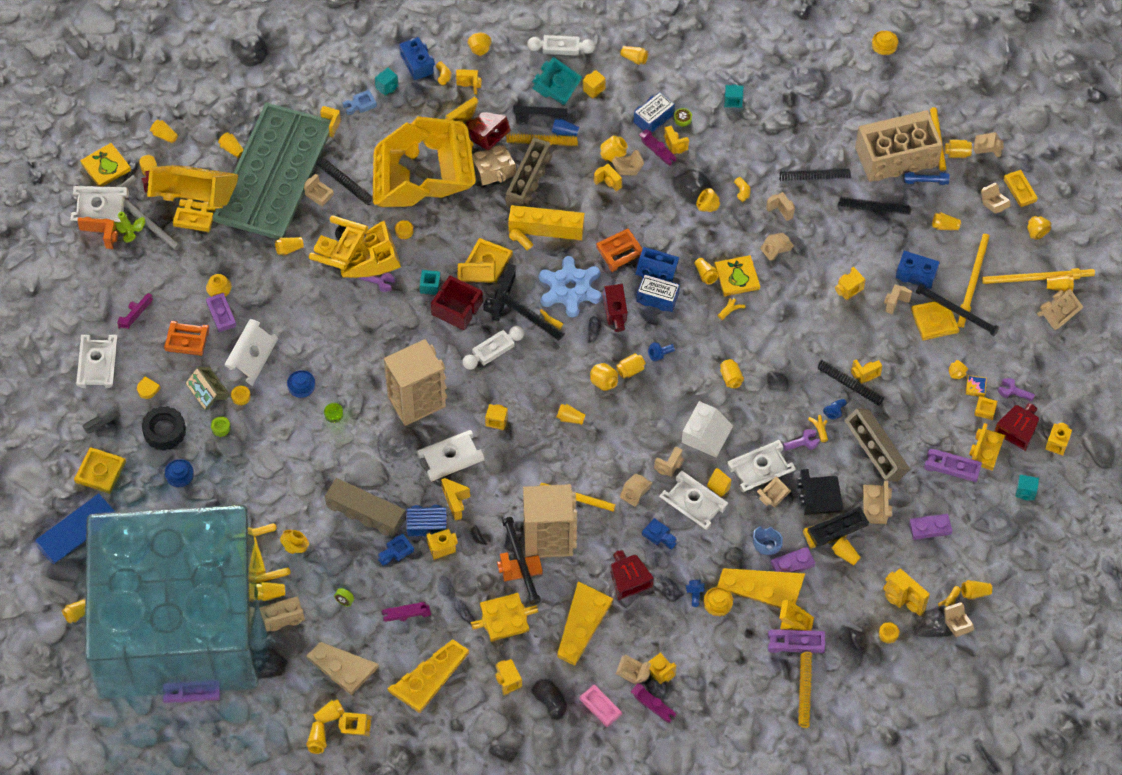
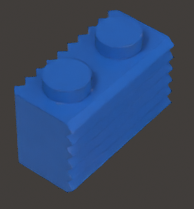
M414 505L411 508H407L408 537H422L429 533L434 534L447 529L446 507L432 505L431 507L423 508L420 505Z

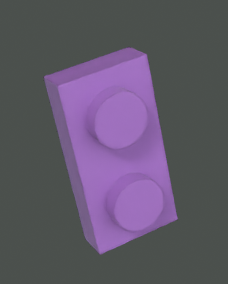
M224 293L206 299L218 332L237 327Z
M948 514L909 519L913 540L952 534Z
M808 547L771 560V565L775 572L799 573L815 567V561Z

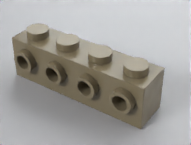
M533 137L506 192V207L511 208V205L526 207L530 205L531 195L533 191L536 192L539 185L538 180L544 176L546 164L551 162L553 155L551 153V143Z
M857 408L844 420L885 481L898 482L911 470L869 409Z
M338 478L334 480L325 495V502L330 510L342 512L349 519L359 520L366 527H374L386 536L391 535L395 537L406 520L405 509Z

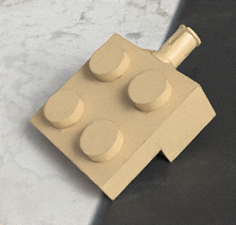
M505 145L495 146L489 151H478L472 154L477 177L482 186L497 181L502 182V180L504 182L507 178L514 177L516 174L515 162Z

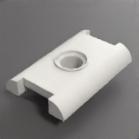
M73 186V195L78 196L77 211L71 212V221H77L78 217H91L93 219L106 218L115 222H121L117 215L121 211L124 212L125 197H129L128 188ZM102 200L101 206L96 208V203Z
M253 319L248 321L225 363V366L230 370L238 368L248 376L246 382L251 386L255 383L278 341V337L275 334L269 335L259 327L260 322Z
M81 335L76 382L78 387L86 388V385H104L106 389L113 386L117 335H109L108 340H91L90 335Z
M471 430L416 451L419 459L425 458L430 470H427V475L431 482L484 461L481 449L477 450L471 440L473 438Z
M780 440L727 461L730 472L735 471L741 482L740 490L742 492H746L772 481L775 477L779 478L796 470L793 463L787 464L780 453L783 451ZM758 464H764L765 467H760Z
M681 470L676 476L678 483L669 493L664 490L659 497L705 530H708L711 527L710 521L719 511L722 513L725 511L728 502ZM690 498H696L697 501H691Z

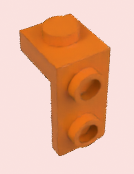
M78 217L79 230L103 232L105 248L113 249L114 242L118 241V231L114 220Z
M508 552L501 553L497 567L498 572L503 575L504 582L523 578L517 559L509 561ZM538 555L525 558L531 576L543 574Z

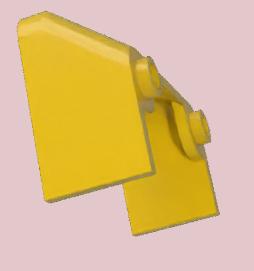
M417 116L411 124L430 132V136L424 139L423 142L426 147L437 150L442 180L426 178L420 185L430 190V194L427 197L442 198L470 189L475 184L476 177L467 126L461 121Z
M406 122L376 145L373 153V203L380 207H411L430 194V190L411 183L410 170L398 164L403 154H406V156L413 160L419 155V143L429 137L430 132Z
M182 165L150 167L147 197L162 196L163 200L174 201V198L178 197L209 202L212 208L223 209V206L228 204L238 183V174Z

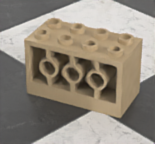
M928 110L858 126L855 149L868 181L872 182L881 181L889 177H898L905 172L915 173L918 170L932 169L938 166L943 145Z
M426 339L384 358L387 397L404 426L446 407L445 365L441 359H437L435 348L432 344L429 345Z
M571 484L523 487L525 558L536 555L539 558L573 556V549L577 548L576 492H572Z

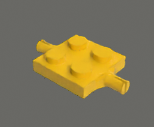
M514 593L480 602L482 619L470 623L472 630L484 627L488 632L490 642L529 632L527 615L538 613L537 605L525 608L521 603L519 593Z

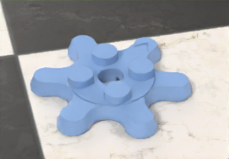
M566 256L562 260V270L552 272L544 269L539 273V280L550 286V291L542 295L540 303L545 307H550L555 303H562L566 307V315L576 317L579 315V304L581 302L590 301L593 304H598L603 300L602 293L591 287V283L600 278L601 272L595 266L587 270L577 269L573 257ZM569 282L576 285L572 289L566 287Z

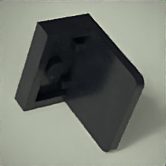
M801 469L800 477H797L796 482L797 488L801 491L799 502L800 506H803L804 515L841 512L843 504L838 477L810 478L809 469Z

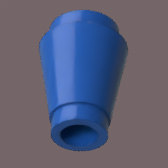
M561 118L559 120L555 119L551 133L556 134V136L576 137L579 126Z

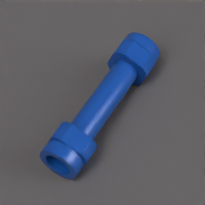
M905 172L904 183L939 182V185L949 184V173L940 172L939 175L914 174V172Z

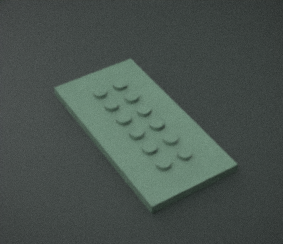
M266 102L233 172L238 174V183L228 204L223 206V209H216L213 222L277 240L284 238L305 192L304 184L307 179L311 178L317 165V159L321 156L329 138L331 120Z

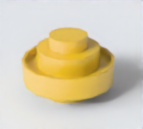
M884 30L877 32L873 36L872 48L878 54L890 55L897 50L898 38L894 33Z
M285 530L280 537L285 550L290 554L304 553L309 546L308 539L298 530Z
M714 587L705 594L703 604L706 611L711 615L724 616L732 609L733 597L727 589Z

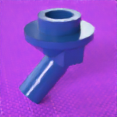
M654 342L649 346L648 355L652 361H659L664 358V354L674 352L675 348L673 344L661 348L660 343Z
M846 400L834 401L823 409V413L829 419L840 418L842 416L841 407L846 406Z
M700 579L689 580V584L685 586L687 593H692L691 605L699 607L700 592L705 591V583H701Z

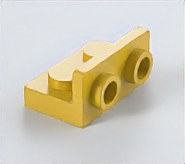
M984 423L982 429L978 428L975 439L978 441L976 445L972 444L969 455L972 456V460L982 462L981 467L993 471L1005 435L987 430L988 424Z

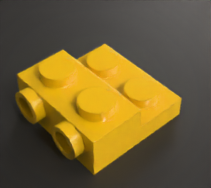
M901 568L895 573L893 571L889 573L885 579L887 583L883 587L886 591L885 596L887 600L899 608L906 604L910 611L916 612L919 616L923 614L926 610L930 593Z

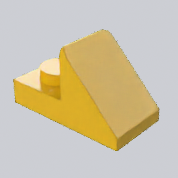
M446 478L441 479L442 490L455 521L462 519V511H464L462 500L470 497V488Z
M784 600L782 601L779 617L782 620L780 629L812 631L814 616L792 601Z

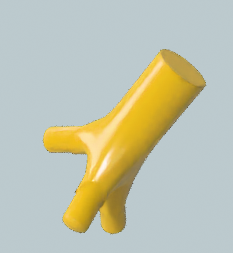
M729 298L727 306L717 316L720 320H723L732 311L745 308L746 306L741 304L734 305L736 299L732 300Z
M540 309L545 322L548 321L555 328L562 329L564 323L554 319L546 311Z
M818 415V421L809 417L808 420L818 430L820 441H828L825 429L828 421L824 420L823 422L822 415Z
M954 586L950 595L942 602H939L938 606L945 605L948 607L949 605H954L961 592V588Z

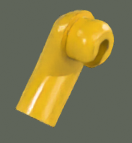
M440 61L436 64V68L440 72V77H438L437 81L441 85H445L450 81L452 73Z
M738 177L734 181L735 185L740 189L737 198L744 202L750 197L751 188L741 177Z
M518 228L512 229V232L509 233V238L512 241L517 240L527 251L534 245Z

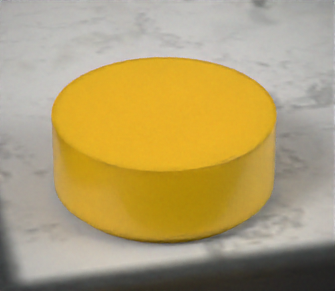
M407 220L399 221L395 225L396 236L400 239L410 238L413 235L412 223Z
M236 386L231 391L233 403L240 406L247 404L251 399L250 390L245 386Z
M886 622L880 626L879 638L883 642L894 643L898 639L899 628L897 625Z

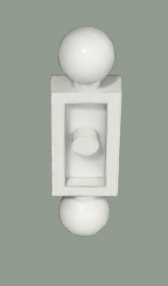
M544 35V41H541L538 37H532L527 43L528 48L532 51H538L540 48H543V54L579 55V50L590 54L595 49V44L592 40L587 39L579 43L580 37Z
M513 326L509 334L504 330L500 331L472 349L474 355H466L463 358V366L468 370H472L477 366L478 361L483 366L513 348V340H521L524 336V330L520 326Z

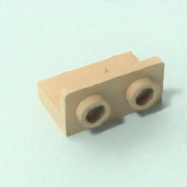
M1071 289L1065 292L1060 290L1054 294V299L1041 305V310L1037 313L1038 317L1044 315L1054 330L1059 329L1083 308Z
M884 481L883 486L863 485V513L871 524H887L888 517L892 516V505H889L888 499L891 500L892 488H888V481Z
M298 596L259 607L266 632L270 630L277 631L284 626H293L301 623V621H305Z

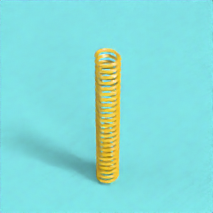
M509 133V136L506 134L507 143L510 142V144L512 142L513 144H531L534 137L549 142L551 145H558L559 143V146L561 144L562 146L568 145V147L578 146L577 136L574 139V136H561L560 138L558 135L557 138L555 135L554 139V135H552L551 139V135L548 138V135L545 136V134H538V136L532 134V137L529 134L528 138V134H526L525 139V134H523V138L522 134L519 136V133H512V135Z
M803 652L800 655L801 675L798 725L803 728L810 727L811 652Z

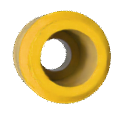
M949 140L948 143H945V154H948V158H967V156L972 154V142H967V140Z
M634 353L619 361L616 369L623 379L626 377L630 378L643 371L646 363L641 355Z
M733 359L725 360L720 364V372L726 386L733 389L740 387L744 377L738 364Z

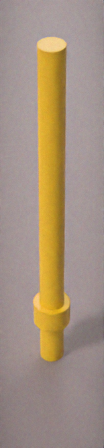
M987 233L982 235L964 302L960 305L961 308L968 312H971V301L990 235ZM959 316L957 323L958 327L961 328L965 326L966 319L962 316Z
M1073 268L1071 271L982 277V284L1047 280V278L1064 275L1074 277V280L1080 279V277L1095 276V270Z

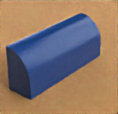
M98 493L35 540L37 548L55 565L118 518V514Z

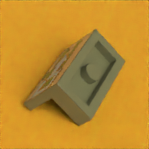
M197 367L185 383L204 410H208L215 400H226L230 395L210 367Z

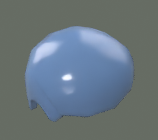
M759 526L753 533V545L760 554H776L783 546V537L780 532L772 527L763 529L762 526Z

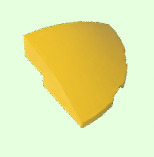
M385 221L376 224L365 233L366 237L363 238L350 263L347 264L346 270L341 269V275L347 278L370 277L401 268L394 242Z

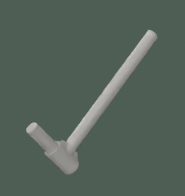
M132 175L117 187L129 188L137 181V178ZM125 199V209L137 219L144 217L145 225L174 250L179 249V243Z

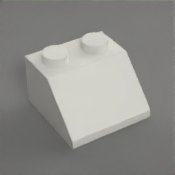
M699 401L683 430L682 443L717 458L733 425L716 408Z

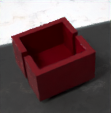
M449 275L441 287V291H438L431 302V315L464 331L473 318L472 314L475 315L483 303V292Z

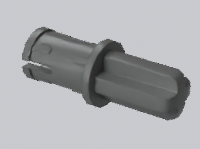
M403 154L398 162L399 165L410 170L412 175L416 174L424 180L426 178L432 179L434 175L432 171L422 166L421 162L414 161L406 156V154Z
M114 405L102 414L98 413L95 418L83 424V429L87 434H90L102 426L106 427L107 423L120 417L121 414Z

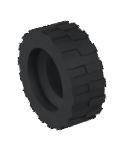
M159 406L158 408H153L143 418L142 432L149 446L157 450L161 449L162 451L170 450L175 446L177 447L184 440L183 438L186 435L184 418L175 408ZM159 421H170L173 424V431L167 436L157 435L154 428Z

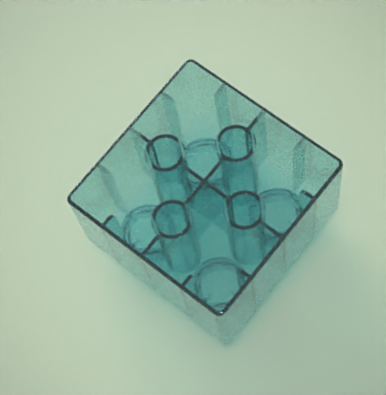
M245 505L90 514L87 517L84 657L99 697L119 698L165 695L166 693L179 694V691L186 693L196 692L195 690L215 691V689H220V691L254 689L258 686L256 546L248 509Z

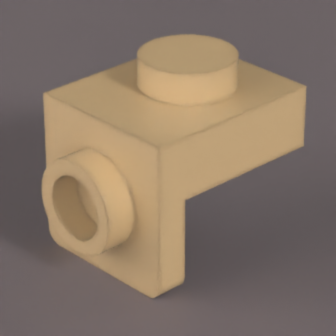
M996 132L976 135L973 149L976 154L993 152L996 157H1001L1004 143Z
M634 150L631 156H615L612 160L619 175H637L644 165L638 150Z
M317 174L307 179L304 184L305 196L322 207L334 195L332 189L319 181Z
M997 183L981 189L983 205L995 214L1011 207L1010 200L999 192V185Z
M783 192L769 197L766 205L768 212L778 208L786 221L793 219L794 203L788 200Z
M784 233L768 235L760 249L772 261L778 253L791 251L794 245L788 236Z
M894 285L891 294L887 293L884 301V304L887 305L885 312L893 314L898 300L909 303L912 290L904 286Z
M675 447L667 462L656 458L654 469L661 475L672 477L676 468L680 469L683 464V450Z
M636 473L625 482L620 498L636 507L641 496L650 489L652 482Z
M775 477L763 490L759 489L757 492L761 495L759 499L766 506L770 504L776 507L791 490L778 477Z
M962 602L944 608L945 623L955 637L974 631V624L965 614Z
M624 655L620 660L616 674L636 685L648 679L651 663L647 661L642 664L628 655Z

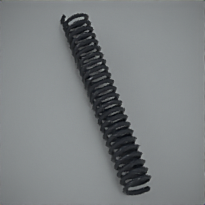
M320 157L317 159V166L321 167L323 171L327 172V174L348 189V191L352 192L367 206L371 205L368 204L373 199L371 194L364 191L362 187L360 188L356 182L354 183L346 174L335 168L327 159L322 158L320 161Z
M836 168L833 170L807 169V171L795 170V172L794 170L780 171L779 181H781V174L782 181H784V174L785 181H787V174L788 181H790V175L791 181H793V175L794 181L796 176L797 181L799 176L800 181L802 180L801 177H803L804 181V175L807 180V174L808 180H810V173L811 180H813V172L814 180H816V173L819 180V173L820 179H822V173L823 179H825V174L826 179H828V174L829 179H831L830 175H832L833 179V173L836 179L837 172V178L839 179L840 171V178L842 179L843 171V178L845 179V171L846 178H848V172L849 178H851V172L849 168Z
M841 196L838 207L840 204L843 207L844 204V208L846 204L847 208L850 204V208L853 207V209L861 208L863 210L864 208L866 210L867 208L869 210L870 208L872 210L873 208V211H875L876 208V211H878L879 208L880 212L882 208V212H884L885 208L886 213L888 208L889 213L891 208V213L893 212L894 214L905 213L907 215L908 213L910 215L911 213L910 205H898V203L896 205L893 203L892 205V202L889 204V202L866 201L865 199L863 201V199L857 200V198L855 200L852 198L851 200V197L848 199V197Z
M506 291L498 298L505 305L508 304L515 312L518 311L520 315L525 316V319L530 320L532 324L535 323L542 331L545 330L547 334L557 339V341L565 335L563 331L560 332V329L555 328L553 324L550 325V322H545L543 317L540 318L538 314L533 313V310L528 309L526 305L523 306V303L518 302L516 298L513 299V296H508Z
M823 359L819 362L818 370L828 374L831 378L833 377L836 381L838 380V382L851 388L854 392L856 391L859 395L861 394V396L874 402L877 406L883 402L884 397L882 395L879 396L877 392L874 393V390H869V387L866 389L864 384L861 385L859 381L856 382L854 378L851 379V376L848 378L846 373L843 374L841 370L838 371L836 367L833 368L831 364L828 365V362H823Z

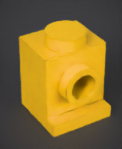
M852 267L848 275L844 274L839 278L835 290L838 295L848 300L864 289L866 279L855 267Z
M1054 423L1045 450L1063 456L1072 429L1065 423Z
M449 529L434 534H426L427 544L434 560L456 552L458 540L455 533L451 534Z
M512 659L508 661L502 660L495 665L497 669L495 677L498 684H502L503 695L522 688V678Z
M343 712L342 717L339 719V729H341L343 734L370 737L372 716ZM358 721L357 728L354 729L353 723Z

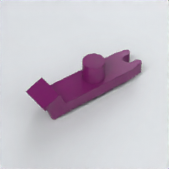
M645 129L639 134L642 143L666 164L671 166L672 162L670 160L676 162L675 155L665 147L663 142H659L654 138L650 130Z
M147 293L138 304L133 301L130 302L128 308L132 311L126 317L119 316L117 322L119 329L130 328L133 322L153 301V298H151L152 294Z
M425 602L382 610V615H388L383 617L384 622L394 620L406 621L410 617L422 615L425 618L432 615L429 604L427 605Z
M637 683L631 690L636 700L664 721L671 723V718L668 716L676 717V713L662 703L659 698L646 691L643 685Z

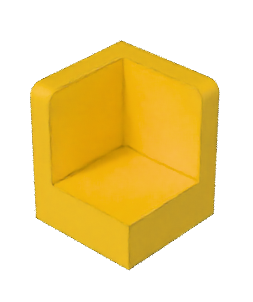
M322 106L320 111L321 117L331 120L329 137L333 138L341 122L340 110Z

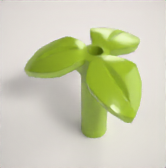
M121 211L117 215L121 222H115L116 229L122 234L127 233L123 237L124 242H131L136 238L134 231L140 232L143 229L145 218L137 219L132 225L125 213Z

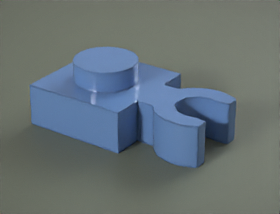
M370 90L354 95L353 101L346 100L342 103L343 108L350 107L346 110L347 116L354 114L356 110L363 113L377 107V103Z

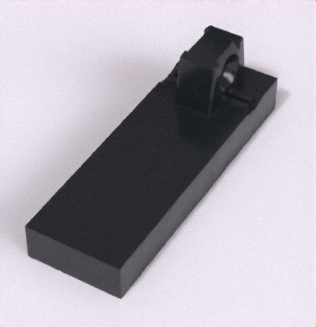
M513 105V114L516 115V124L527 125L529 115L568 118V108Z
M508 264L496 299L486 298L483 311L492 314L493 320H500L505 303L498 298L504 291L509 296L516 277V265Z
M857 507L808 528L807 532L816 548L867 527L869 521L861 507Z

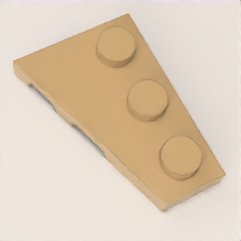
M319 642L307 655V659L350 695L379 668V664L323 642Z

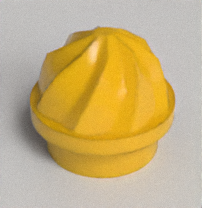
M956 360L950 364L948 371L951 378L961 379L967 375L968 368L962 362Z

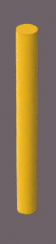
M932 107L930 108L931 119L942 142L937 108ZM943 146L938 164L940 171L947 169Z
M541 482V484H540V486L549 485V484H545V483H542V482ZM576 493V501L612 512L615 510L616 504Z

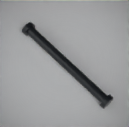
M922 283L918 286L916 290L918 295L922 294L989 331L992 336L997 334L999 326H993L925 288V285Z
M513 517L504 518L502 524L507 529L530 596L529 603L531 605L541 602V598L537 595L513 526Z

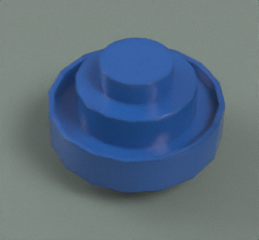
M305 370L293 372L287 380L289 392L298 398L311 395L315 390L314 376Z
M173 460L165 468V478L173 487H184L193 480V467L186 460Z

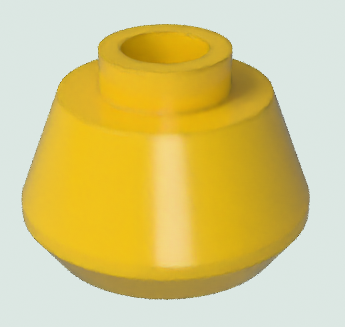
M478 32L471 35L467 43L474 54L482 56L489 51L492 39L486 33Z
M705 189L700 193L696 202L698 210L713 212L719 208V197L713 189Z
M1042 216L1032 217L1028 221L1027 226L1030 238L1038 240L1047 235L1051 230V222Z
M222 274L211 276L206 284V291L211 297L224 293L226 297L232 289L230 280Z

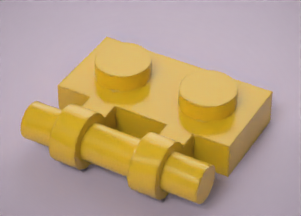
M189 198L187 200L180 199L179 206L185 208L177 207L173 226L210 232L214 214L209 211L215 212L217 208L210 207L209 202L206 201L196 202L194 199Z

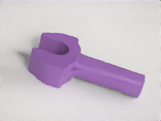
M388 272L380 277H359L360 280L378 284L382 292L392 290L391 285L384 282L395 283V278Z
M1006 378L1002 380V385L1009 387V389L999 387L998 392L1002 397L1008 398L1011 395H1016L1033 401L1035 394L1017 388L1014 379Z
M808 429L804 430L802 438L783 443V448L787 451L800 446H806L809 450H813L819 445L820 439L809 440L808 438L816 435V431Z

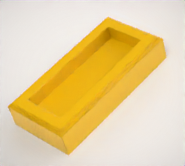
M458 263L457 279L465 283L495 282V263Z

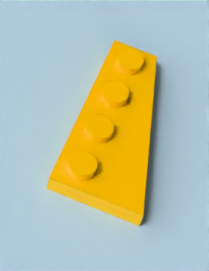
M723 568L717 587H723L730 593L781 608L782 601L790 600L796 604L805 573Z
M578 581L557 653L558 658L574 666L577 664L613 603V598Z
M452 639L436 651L431 658L420 663L415 670L404 675L395 685L392 684L388 687V692L418 713H421L467 657L469 650Z

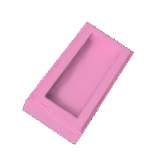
M595 684L579 697V700L606 727L622 715L620 709Z

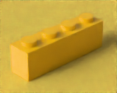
M511 205L508 220L509 233L512 232V229L518 228L525 235L582 240L585 213Z

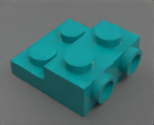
M552 57L549 62L546 60L540 68L543 71L541 75L537 73L532 83H534L532 89L546 99L548 96L552 97L564 106L581 81L582 76L555 57Z

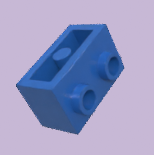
M416 37L399 44L400 56L414 81L434 74L433 66H435V61L432 55L429 56L425 42L422 43L420 38Z
M643 247L635 275L643 277L646 274L673 282L679 257Z
M904 251L895 278L918 286L922 283L925 285V288L931 289L940 261Z

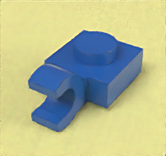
M655 518L642 531V535L657 546L662 542L672 550L677 545L675 542L677 538L669 534L670 529Z
M401 534L386 543L388 549L378 554L380 557L378 561L382 566L388 564L394 557L399 561L414 552V547L404 534Z

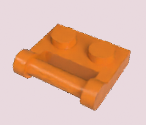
M629 228L596 243L597 250L608 264L611 272L618 270V267L636 258H640L643 249ZM632 248L635 250L634 252L625 255L615 261L613 259V257L627 250H630Z
M171 321L164 347L165 351L203 356L206 339L209 335V325L197 326ZM177 331L200 333V335L179 333Z

